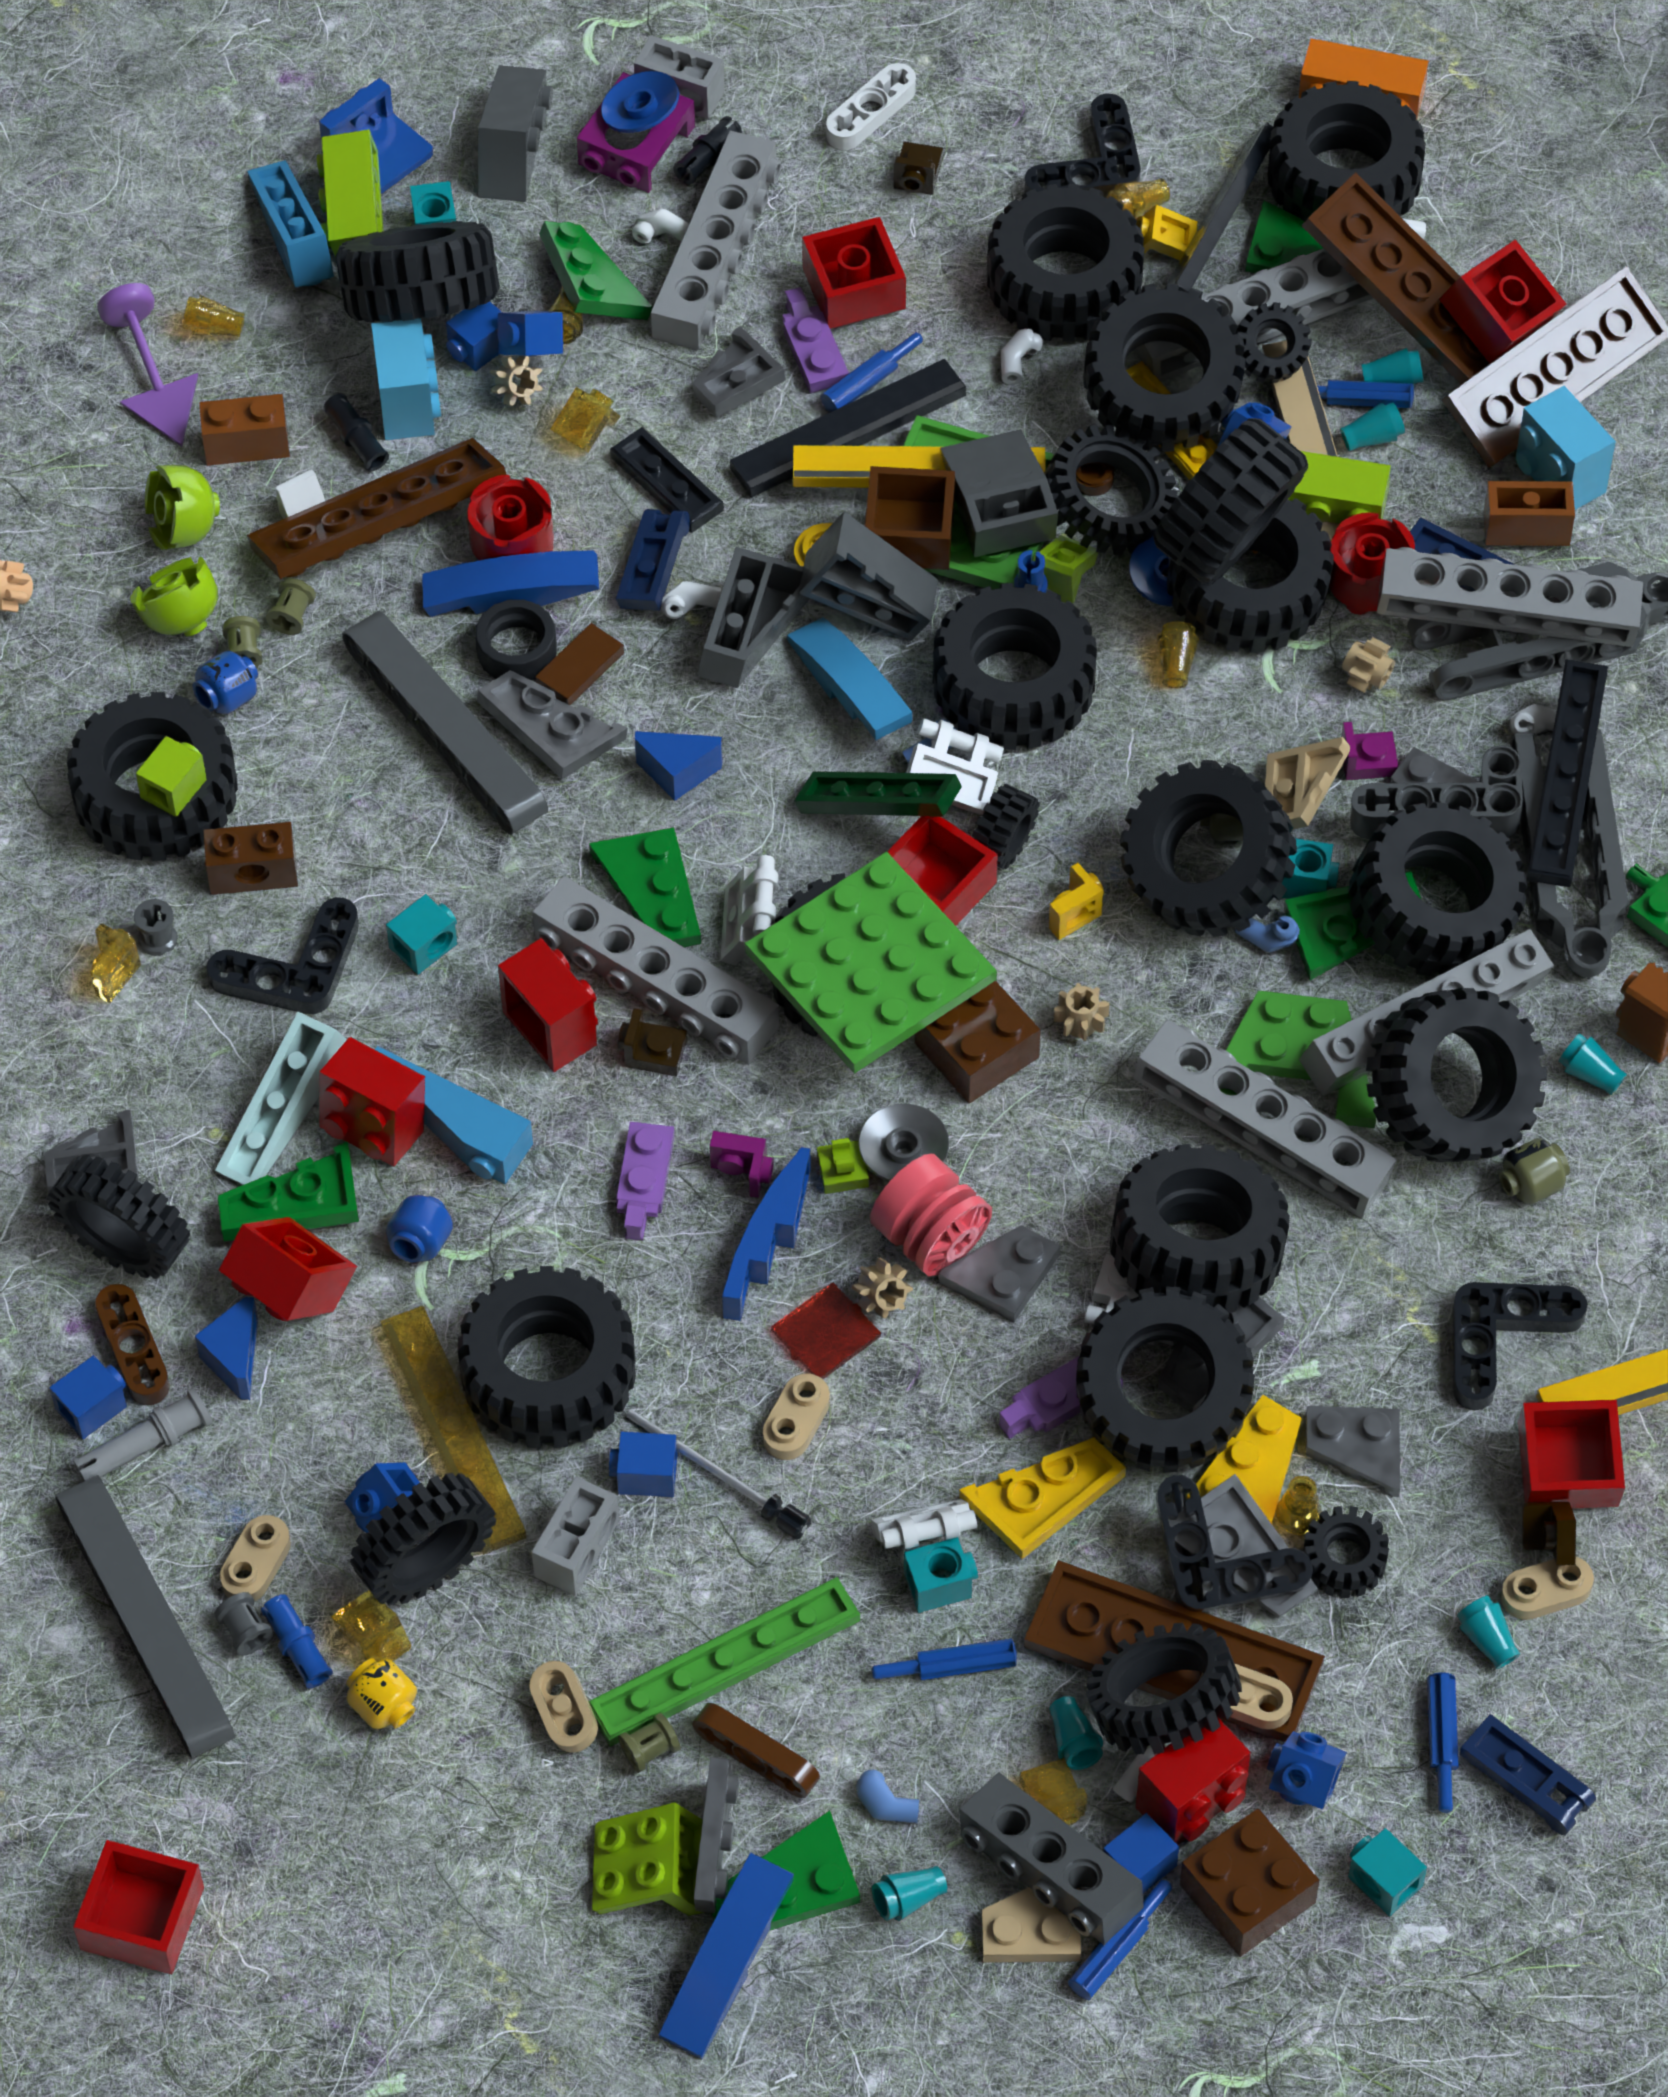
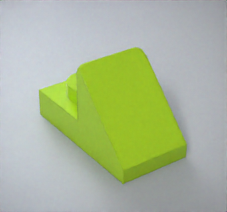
M1060 535L1039 552L1045 558L1044 575L1048 580L1047 590L1049 589L1061 595V602L1065 603L1068 600L1073 604L1082 574L1095 565L1098 552H1096L1095 547L1089 546L1085 548L1080 545V542Z

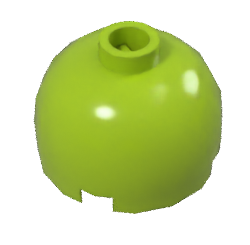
M175 464L155 466L158 471H150L145 487V513L154 514V521L157 527H148L151 538L161 550L179 549L198 543L206 537L213 525L214 517L219 515L220 501L218 494L212 492L207 479L195 469Z
M191 557L169 564L148 577L152 585L144 592L138 586L130 597L133 607L147 627L160 634L173 636L184 633L186 637L199 633L207 626L206 619L213 613L218 601V588L203 557L198 558L197 564H194Z

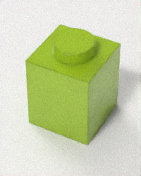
M167 736L136 772L140 798L175 817L178 816L207 780L201 753L191 744L186 742L179 743Z

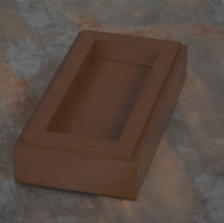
M590 623L535 676L536 683L554 691L556 699L571 705L624 654V645L593 623Z

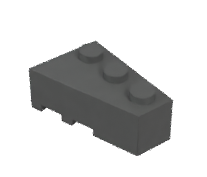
M498 66L478 126V197L520 202L527 201L536 152L539 147L540 133L545 129L546 110H551L553 100V87L546 86L545 69Z
M844 511L806 552L799 594L912 641L931 621L938 579Z
M735 547L705 642L697 676L735 688L742 684L810 599L799 594L803 566Z

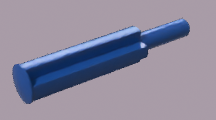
M913 333L891 351L885 352L883 349L821 394L820 399L825 409L830 413L855 401L898 368L896 362L923 342L921 334Z
M1328 380V386H1317L1320 398H1327V405L1375 407L1381 402L1384 405L1393 402L1397 408H1412L1414 401L1413 383Z
M1010 1638L917 1652L918 1657L915 1660L874 1665L871 1670L872 1677L875 1680L920 1673L921 1680L1015 1667L1017 1664V1652L1014 1641Z
M1445 1672L1433 1673L1427 1677L1430 1768H1436L1438 1810L1442 1813H1449L1453 1810L1452 1770H1457L1459 1765L1456 1678L1454 1675Z
M1161 1880L1143 1901L1144 1908L1105 1945L1102 1943L1098 1944L1074 1975L1067 1981L1074 1993L1085 2000H1091L1093 1995L1149 1929L1147 1919L1172 1890V1885L1169 1881Z

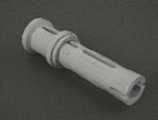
M192 1387L187 1390V1396L164 1409L159 1406L152 1409V1412L149 1414L150 1419L83 1456L73 1459L75 1467L79 1474L82 1475L83 1481L96 1475L102 1477L162 1443L166 1446H173L178 1443V1437L201 1424L206 1427L213 1424L210 1414L197 1391Z

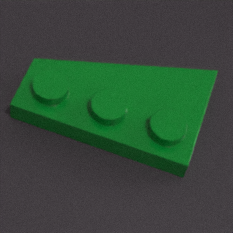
M544 221L539 235L574 312L648 320L653 309L651 304L581 225L571 222Z
M674 827L589 843V853L597 864H601L609 876L611 885L617 893H621L632 909L634 918L682 947L701 944V933Z
M830 1810L761 1857L794 1874V1880L771 1921V1929L769 1931L860 1903V1893ZM738 1874L728 1880L726 1897ZM717 1898L716 1911L711 1913L713 1921L725 1899Z

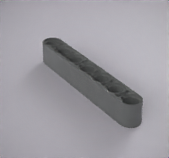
M377 611L342 632L343 642L354 660L506 833L511 835L548 812L547 802L535 783L383 612Z
M99 1475L55 1494L57 1504L66 1524L189 1757L193 1759L235 1739L233 1728L219 1699Z

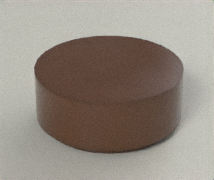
M1100 462L1087 463L1078 467L1076 470V481L1080 492L1088 496H1099L1108 492L1114 483V467Z

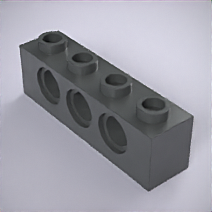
M1000 1772L959 1808L961 1836L964 1842L977 1853L983 1851L996 1861L1000 1870L1011 1880L1019 1879L1030 1887L1035 1897L1048 1908L1055 1907L1066 1915L1071 1925L1082 1935H1091L1105 1945L1144 1908L1143 1887L1140 1879ZM1009 1832H1017V1833H1019V1834H1017V1835H1005L1006 1833H1009ZM1046 1859L1055 1860L1054 1862H1051V1863H1043V1862H1040V1861L1046 1860ZM1080 1887H1090V1888H1091V1889L1085 1890V1891L1077 1890V1888H1080Z

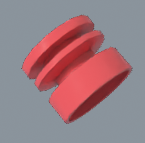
M926 1154L911 1161L884 1187L871 1210L870 1223L895 1246L903 1245V1254L912 1262H916V1266L929 1277L939 1275L943 1268L965 1257L977 1244L990 1222L992 1207L983 1198L976 1196V1192L967 1184L959 1185V1176L935 1154Z

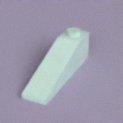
M297 1012L215 1169L217 1173L242 1185L267 1175L318 1099L319 1071L347 1040L340 1032L303 1013Z

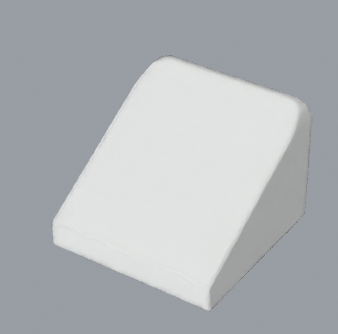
M309 470L275 487L279 513L283 519L325 501L313 470Z

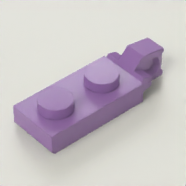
M801 287L785 291L787 297L785 307L788 313L782 315L784 335L809 393L830 388L846 377L849 371L824 314L820 312L818 305L808 306Z
M630 1122L616 1197L617 1213L626 1214L624 1228H626L625 1239L643 1241L647 1216L658 1217V1213H662L675 1138L674 1126Z
M1079 1356L1024 1387L1012 1397L1013 1404L999 1413V1426L1009 1439L1029 1427H1032L1035 1432L1042 1429L1048 1432L1080 1413V1403L1076 1392V1370Z

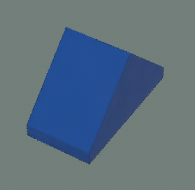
M635 731L636 763L674 801L722 768V737Z
M244 1297L195 1335L199 1358L241 1400H250L258 1326V1315L254 1297Z

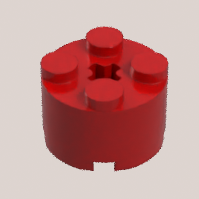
M499 475L485 480L474 489L467 508L470 547L478 560L553 551L554 532L551 500L542 485L527 477H524V481L510 479V475Z
M1378 513L1356 514L1342 521L1331 539L1332 546L1330 552L1334 555L1329 588L1333 595L1345 604L1346 608L1353 614L1362 615L1368 611H1377L1381 568L1386 549L1401 547L1415 549V542L1411 532L1403 523L1394 518L1390 522L1378 518Z

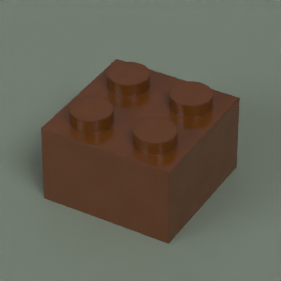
M870 466L865 527L921 568L949 570L955 504V471Z
M994 981L915 1033V1044L970 1104L1039 1058L1041 1029L999 983Z
M1257 1808L1182 1861L1179 1885L1238 1956L1241 1957L1314 1905L1317 1899L1320 1880L1261 1810Z

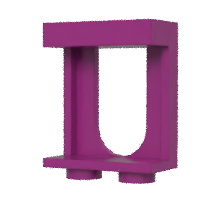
M623 72L614 86L631 75ZM680 94L673 112L661 123L652 127L643 142L637 147L628 150L616 149L606 141L605 135L610 127L602 117L601 103L577 137L578 165L585 167L593 173H601L618 180L625 186L635 187L650 193L652 190L651 171L677 134L688 138L695 128L694 100Z

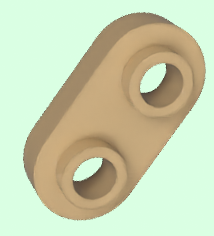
M800 1374L790 1379L784 1387L763 1426V1444L767 1452L773 1457L781 1460L795 1459L801 1456L808 1448L830 1406L829 1387L822 1378L814 1374ZM805 1390L812 1391L814 1395L809 1398L801 1397L799 1393ZM783 1427H789L794 1430L788 1435L778 1432Z
M262 1515L252 1519L245 1526L220 1571L222 1589L228 1598L238 1593L249 1592L253 1599L257 1601L267 1591L291 1546L288 1527L280 1518L272 1515ZM264 1532H271L274 1534L268 1540H261L258 1538V1536ZM242 1570L251 1572L250 1576L244 1579L237 1578L236 1574Z
M1576 1557V1565H1556L1555 1559L1516 1570L1509 1574L1504 1581L1501 1593L1502 1605L1510 1615L1522 1620L1534 1619L1579 1605L1590 1596L1594 1582L1593 1571L1589 1564L1579 1557ZM1573 1573L1578 1579L1568 1581L1563 1577V1574ZM1529 1586L1534 1590V1593L1529 1595L1523 1594L1518 1588Z
M561 1661L543 1663L533 1672L529 1687L548 1735L563 1751L571 1753L582 1751L592 1744L598 1731L597 1720L577 1675L566 1663ZM564 1684V1689L560 1694L551 1695V1690L555 1685ZM581 1724V1730L578 1734L568 1735L571 1726Z
M1235 1664L1240 1677L1242 1692H1238L1240 1697L1238 1705L1231 1706L1233 1714L1230 1717L1262 1729H1275L1286 1723L1290 1717L1293 1703L1292 1693L1288 1686L1276 1678ZM1263 1703H1271L1276 1709L1272 1712H1265L1259 1706Z

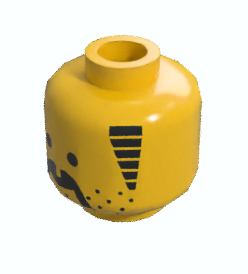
M374 1658L366 1660L349 1676L346 1685L349 1687L346 1697L348 1704L374 1729L379 1730L389 1725H392L395 1729L399 1728L411 1718L416 1710L412 1703L417 1694V1686L390 1659L376 1661Z

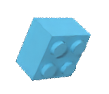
M421 318L408 321L398 320L371 323L385 440L435 435L433 418L441 417L435 362L434 360H427L434 359L432 334L423 335Z
M1562 386L1524 407L1516 461L1521 471L1526 475H1530L1535 481H1572L1576 510L1606 493L1616 441L1565 386Z

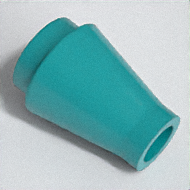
M1406 347L1370 363L1361 364L1364 381L1413 383V387L1416 383L1424 382L1418 349L1408 351Z
M1381 402L1349 425L1340 428V432L1348 451H1352L1361 447L1397 441V436L1405 433V426L1396 405L1393 402L1387 405Z
M1580 1033L1573 1039L1558 1060L1559 1063L1566 1067L1564 1072L1592 1084L1610 1095H1613L1627 1076V1073L1616 1065L1592 1036L1587 1039Z
M1488 1595L1470 1603L1457 1614L1461 1622L1459 1629L1491 1660L1496 1669L1503 1668L1520 1656L1499 1603H1493Z
M1066 1696L1055 1700L1050 1705L1049 1711L1053 1719L1059 1759L1073 1770H1082L1093 1766L1103 1755V1738L1079 1708L1074 1697Z
M938 1866L923 1870L882 1875L880 1882L872 1885V1897L878 1913L884 1920L888 1921L894 1918L897 1921H901L937 1896L947 1893V1881Z

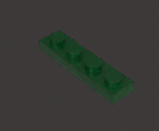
M813 771L794 802L801 814L944 817L962 785L956 774Z

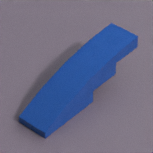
M594 550L549 551L496 557L423 573V609L430 617L470 606L477 615L487 611L493 605L506 600H527L544 606L599 589L598 557Z
M801 1147L773 1181L752 1215L735 1252L723 1291L722 1306L724 1319L741 1321L750 1282L768 1285L776 1246L794 1248L811 1172L810 1148Z
M750 1852L676 1996L659 2033L660 2039L703 2059L748 1977V1969L771 1929V1921L794 1880L793 1873Z

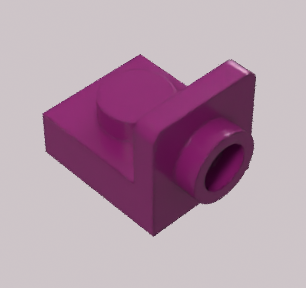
M1352 721L1343 722L1341 737L1350 745V752L1343 763L1345 779L1359 780L1391 777L1399 767L1393 731L1354 734Z
M713 1131L709 1146L711 1168L719 1169L721 1172L729 1175L749 1174L750 1197L759 1198L762 1183L770 1184L774 1166V1157L767 1156L766 1139Z

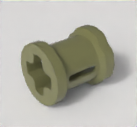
M285 578L284 581L280 582L278 587L280 595L275 606L268 610L266 621L272 628L281 633L295 635L300 633L304 626L302 617L307 606L314 602L316 592L302 580Z
M235 616L226 620L222 626V632L227 640L228 651L238 654L241 658L243 656L248 657L257 669L263 662L262 652L257 648V638L261 633L260 623L249 616Z
M661 1712L653 1716L652 1723L629 1735L627 1732L618 1735L622 1751L637 1773L646 1769V1763L667 1751L675 1753L681 1750L674 1729Z

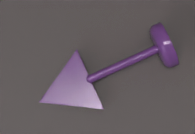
M129 283L118 286L107 292L98 302L97 310L99 316L109 326L130 327L154 388L122 400L120 404L182 447L198 373L163 385L139 324L154 308L155 299L152 290L148 285L142 283Z

